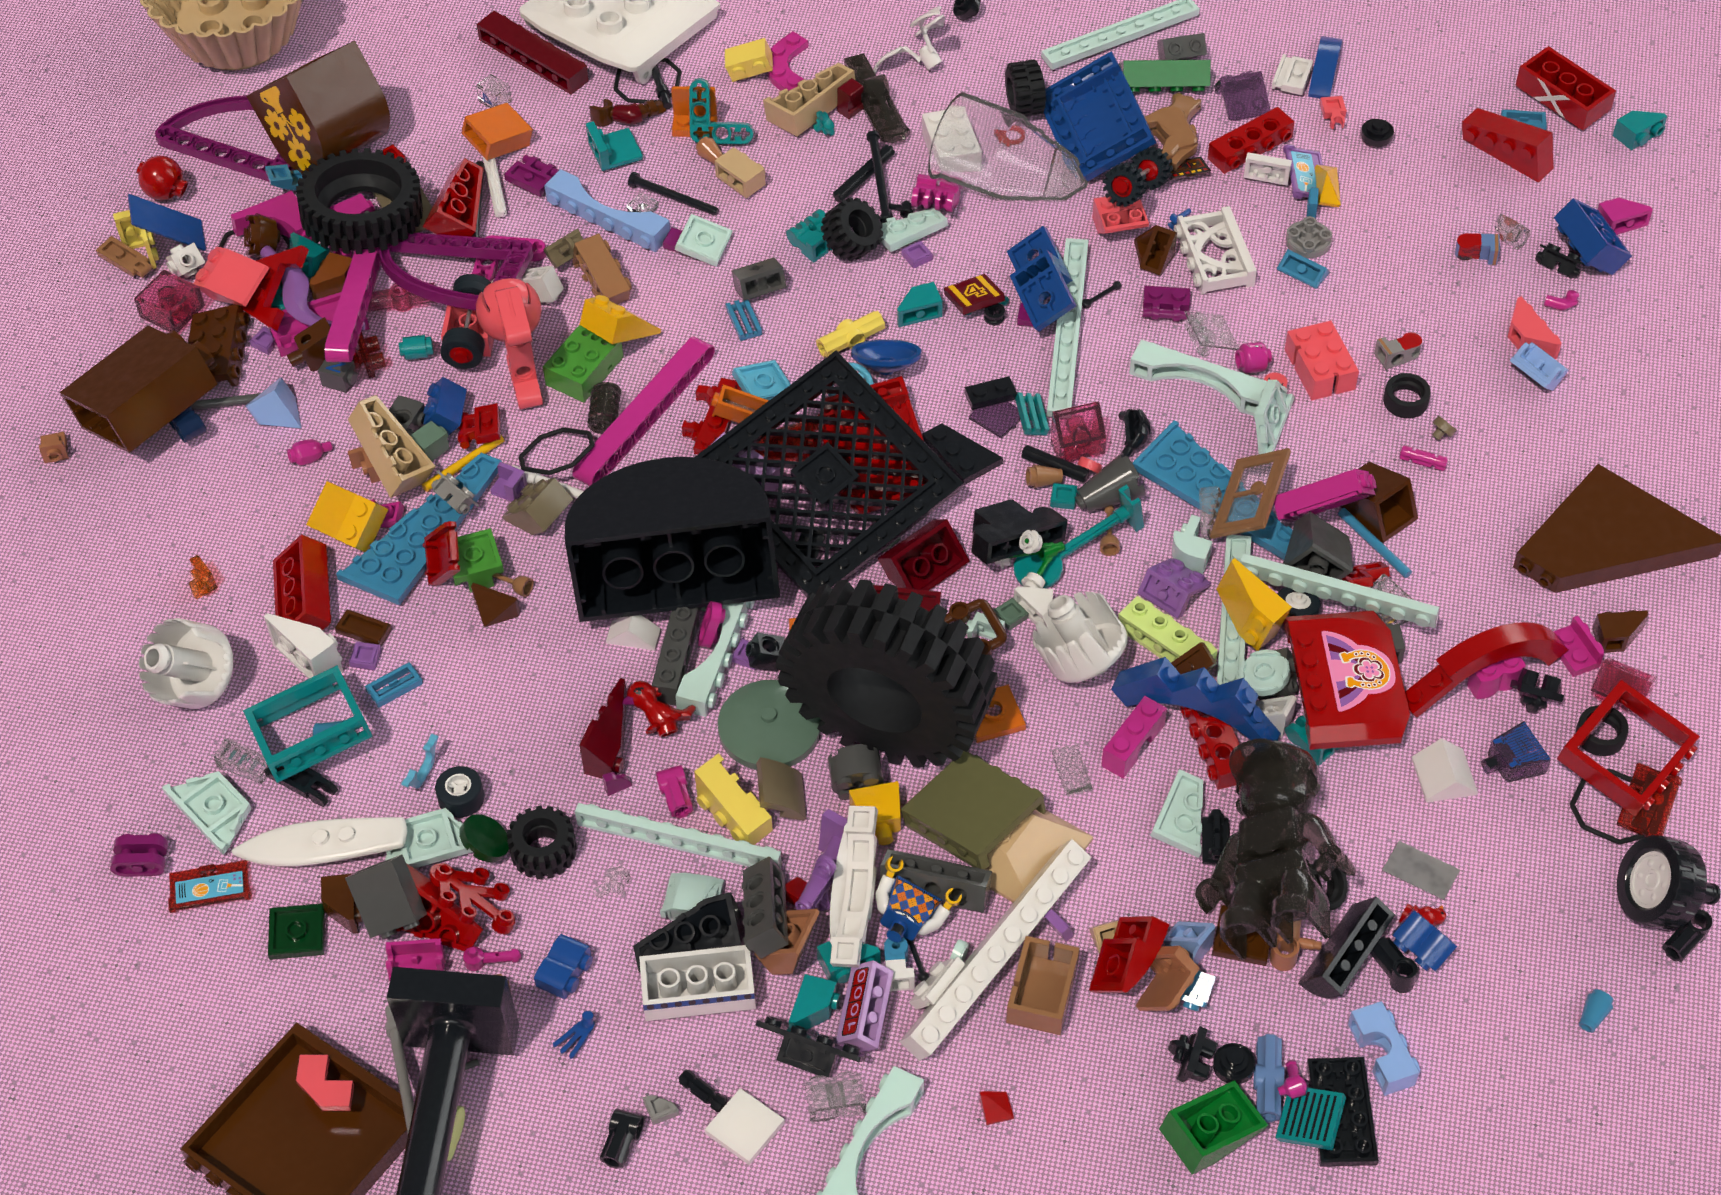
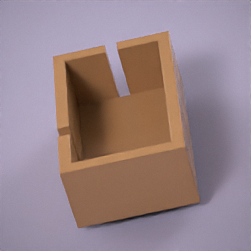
M1026 936L1014 979V986H1012L1007 1005L1006 1023L1061 1036L1078 967L1080 948L1055 942L1053 960H1049L1050 941Z

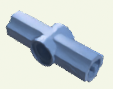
M1265 1034L1257 1038V1064L1254 1067L1253 1088L1256 1090L1257 1111L1266 1122L1272 1123L1280 1120L1282 1113V1100L1278 1091V1087L1284 1084L1282 1039L1273 1034Z

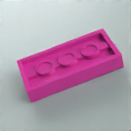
M341 292L307 302V305L318 316L333 321ZM286 309L282 310L285 313L278 331L269 328L281 357L299 349L294 337L309 327V325L294 319ZM365 316V330H369L368 319Z

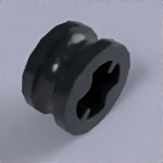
M997 303L984 309V320L987 324L997 326L1004 322L1005 308L1003 305Z

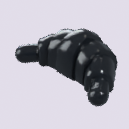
M1128 409L1118 414L1119 419L1125 423L1126 441L1124 442L1125 447L1121 452L1124 453V457L1127 456L1129 458L1134 450L1136 451L1142 444L1146 443L1150 434V421L1140 409Z

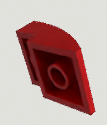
M1154 916L1119 917L1114 938L1103 940L1089 991L1093 993H1127L1139 982L1152 965L1163 944L1169 924Z

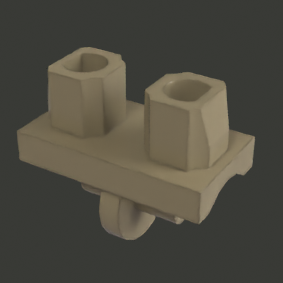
M577 228L543 250L556 269L573 259L574 243L584 239Z

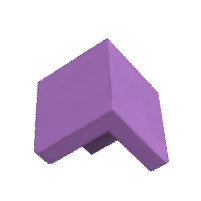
M500 462L497 465L499 478L490 491L492 495L512 502L521 496V490L527 485L525 471Z

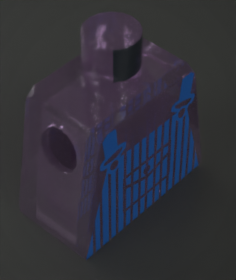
M1525 721L1491 741L1488 751L1489 757L1481 761V766L1486 774L1499 771L1505 781L1513 782L1546 774L1551 759Z

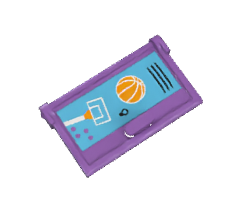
M1287 144L1283 147V151L1286 154V159L1292 160L1290 178L1293 197L1298 199L1308 198L1309 189L1311 187L1317 188L1315 166L1323 165L1321 153L1295 148V145Z

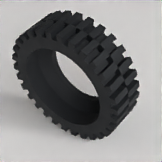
M355 148L349 154H346L345 150L339 151L340 156H335L331 153L327 155L328 160L320 158L317 160V165L312 163L308 166L309 171L304 170L302 178H299L298 186H296V195L302 228L308 237H312L314 243L320 241L321 247L325 249L330 245L331 251L337 252L339 248H342L345 254H350V250H355L356 254H362L363 249H368L369 253L375 252L377 247H380L381 251L386 250L387 244L390 243L394 247L399 244L398 239L402 241L408 239V233L413 234L415 232V227H419L420 219L423 217L419 175H417V171L411 167L408 161L404 163V159L400 156L394 159V153L391 152L383 155V150L377 149L375 153H371V148H364V152H358V148ZM355 192H374L384 195L392 201L379 210L362 214H346L329 209L340 197Z

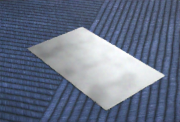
M1398 841L1382 871L1444 900L1460 869Z

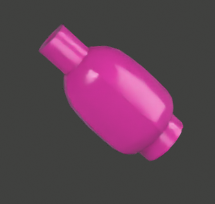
M314 439L294 443L291 449H287L288 459L290 463L296 462L298 465L310 464L319 460L324 452L331 451L332 445L330 441L320 443Z

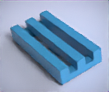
M1501 110V116L1544 130L1547 129L1546 112Z
M736 300L733 305L730 302L725 303L727 313L740 341L762 335L761 326L749 300H743V302ZM743 308H745L755 331H752ZM736 310L738 311L740 318L744 324V327L747 331L746 334L743 333V330L734 313V311Z
M408 662L369 683L365 688L372 700L375 701L377 707L380 708L422 685L423 681L411 663Z

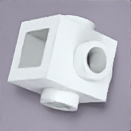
M191 243L186 247L180 244L170 249L171 255L166 257L168 261L166 265L172 274H176L177 277L184 275L187 278L198 272L196 269L198 266L206 263L195 243Z

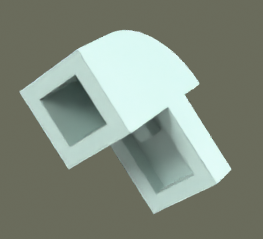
M1191 515L1188 524L1183 523L1181 532L1174 530L1172 556L1174 559L1182 561L1184 566L1190 570L1204 574L1211 556L1213 541L1197 537L1201 517Z

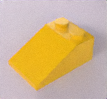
M596 295L584 301L579 325L611 344L661 333L660 328L625 309L623 306L610 301L606 296Z
M326 481L306 525L366 552L370 549V544L373 543L388 509Z
M1235 558L1231 560L1216 589L1239 636L1257 651L1277 635L1292 606Z

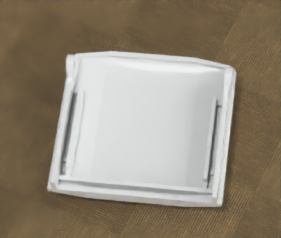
M529 0L520 7L519 11L520 16L525 20L528 27L532 29L537 28L541 32L602 63L633 72L635 80L645 84L652 75V69L662 59L717 18V10L720 9V3L716 0Z

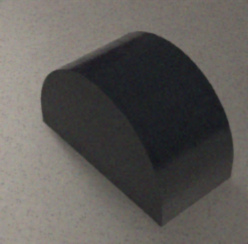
M668 457L639 462L616 470L593 483L575 500L567 514L565 521V546L579 622L676 611L677 608L683 607L689 609L707 607L710 601L724 605L781 598L768 498L764 489L752 476L735 466L698 457Z

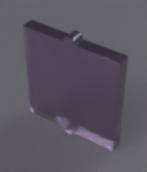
M1008 401L976 409L969 415L971 421L1001 439L1011 429H1016V425L1021 421L1018 408Z

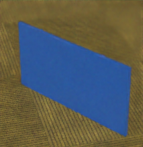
M128 194L131 224L133 226L186 245L195 243L198 249L206 250L201 219Z

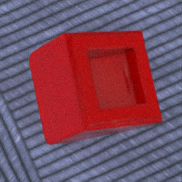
M796 877L786 883V901L795 906L807 882Z

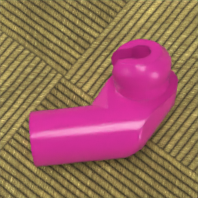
M1569 290L1566 297L1563 298L1547 295L1544 306L1558 310L1569 309L1576 306L1579 302L1577 300L1579 293Z

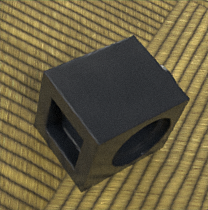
M757 632L753 639L747 643L745 651L750 668L777 672L778 670L775 665L785 637Z

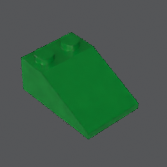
M1234 1080L1170 1110L1159 1130L1193 1175L1217 1163L1265 1130L1268 1124Z

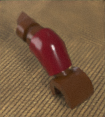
M604 99V107L589 106L591 122L594 121L596 126H607L613 121L634 125L641 123L643 119L647 118V115L651 117L666 112V108L663 107V103L660 100L655 102L654 100L644 102V105L642 103L615 105L613 107L612 101Z

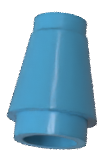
M1594 989L1592 993L1587 994L1579 1026L1587 1032L1594 1033L1595 1029L1613 1009L1612 1003L1614 999L1608 993L1599 989Z

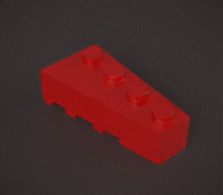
M464 158L450 173L422 227L435 234L471 237L476 232L484 168Z

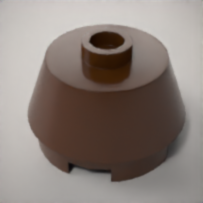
M259 213L246 215L245 219L249 221V226L244 228V247H249L246 255L259 258L261 257L260 251L265 246H270L276 251L277 243H280V230L277 229L276 220Z

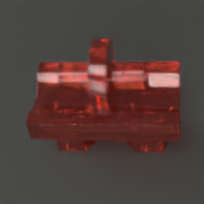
M361 332L358 340L359 349L355 350L352 361H354L356 369H359L364 363L368 378L370 379L376 377L374 370L386 367L382 352L369 354L381 350L377 336L364 338Z

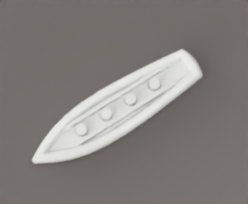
M403 817L347 818L296 823L261 833L233 848L232 854L246 861L277 867L336 862L403 848L407 838V825Z

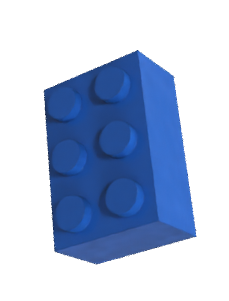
M1573 198L1554 216V219L1559 224L1557 226L1558 230L1570 239L1569 245L1581 254L1580 260L1586 266H1593L1601 273L1604 271L1613 275L1632 257L1599 210Z

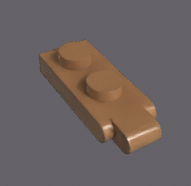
M110 236L96 249L99 257L132 277L138 275L143 278L153 269L146 256L113 236Z

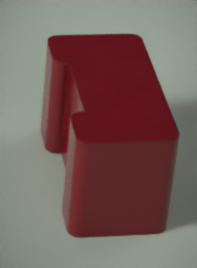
M851 78L837 88V111L847 119L852 118L863 110V103H861V93L864 90L863 85Z

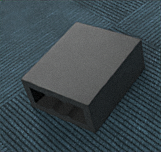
M403 854L356 871L345 878L370 938L380 935L384 939L397 933L396 929L402 926L404 930L416 927L420 924L419 919L427 915Z

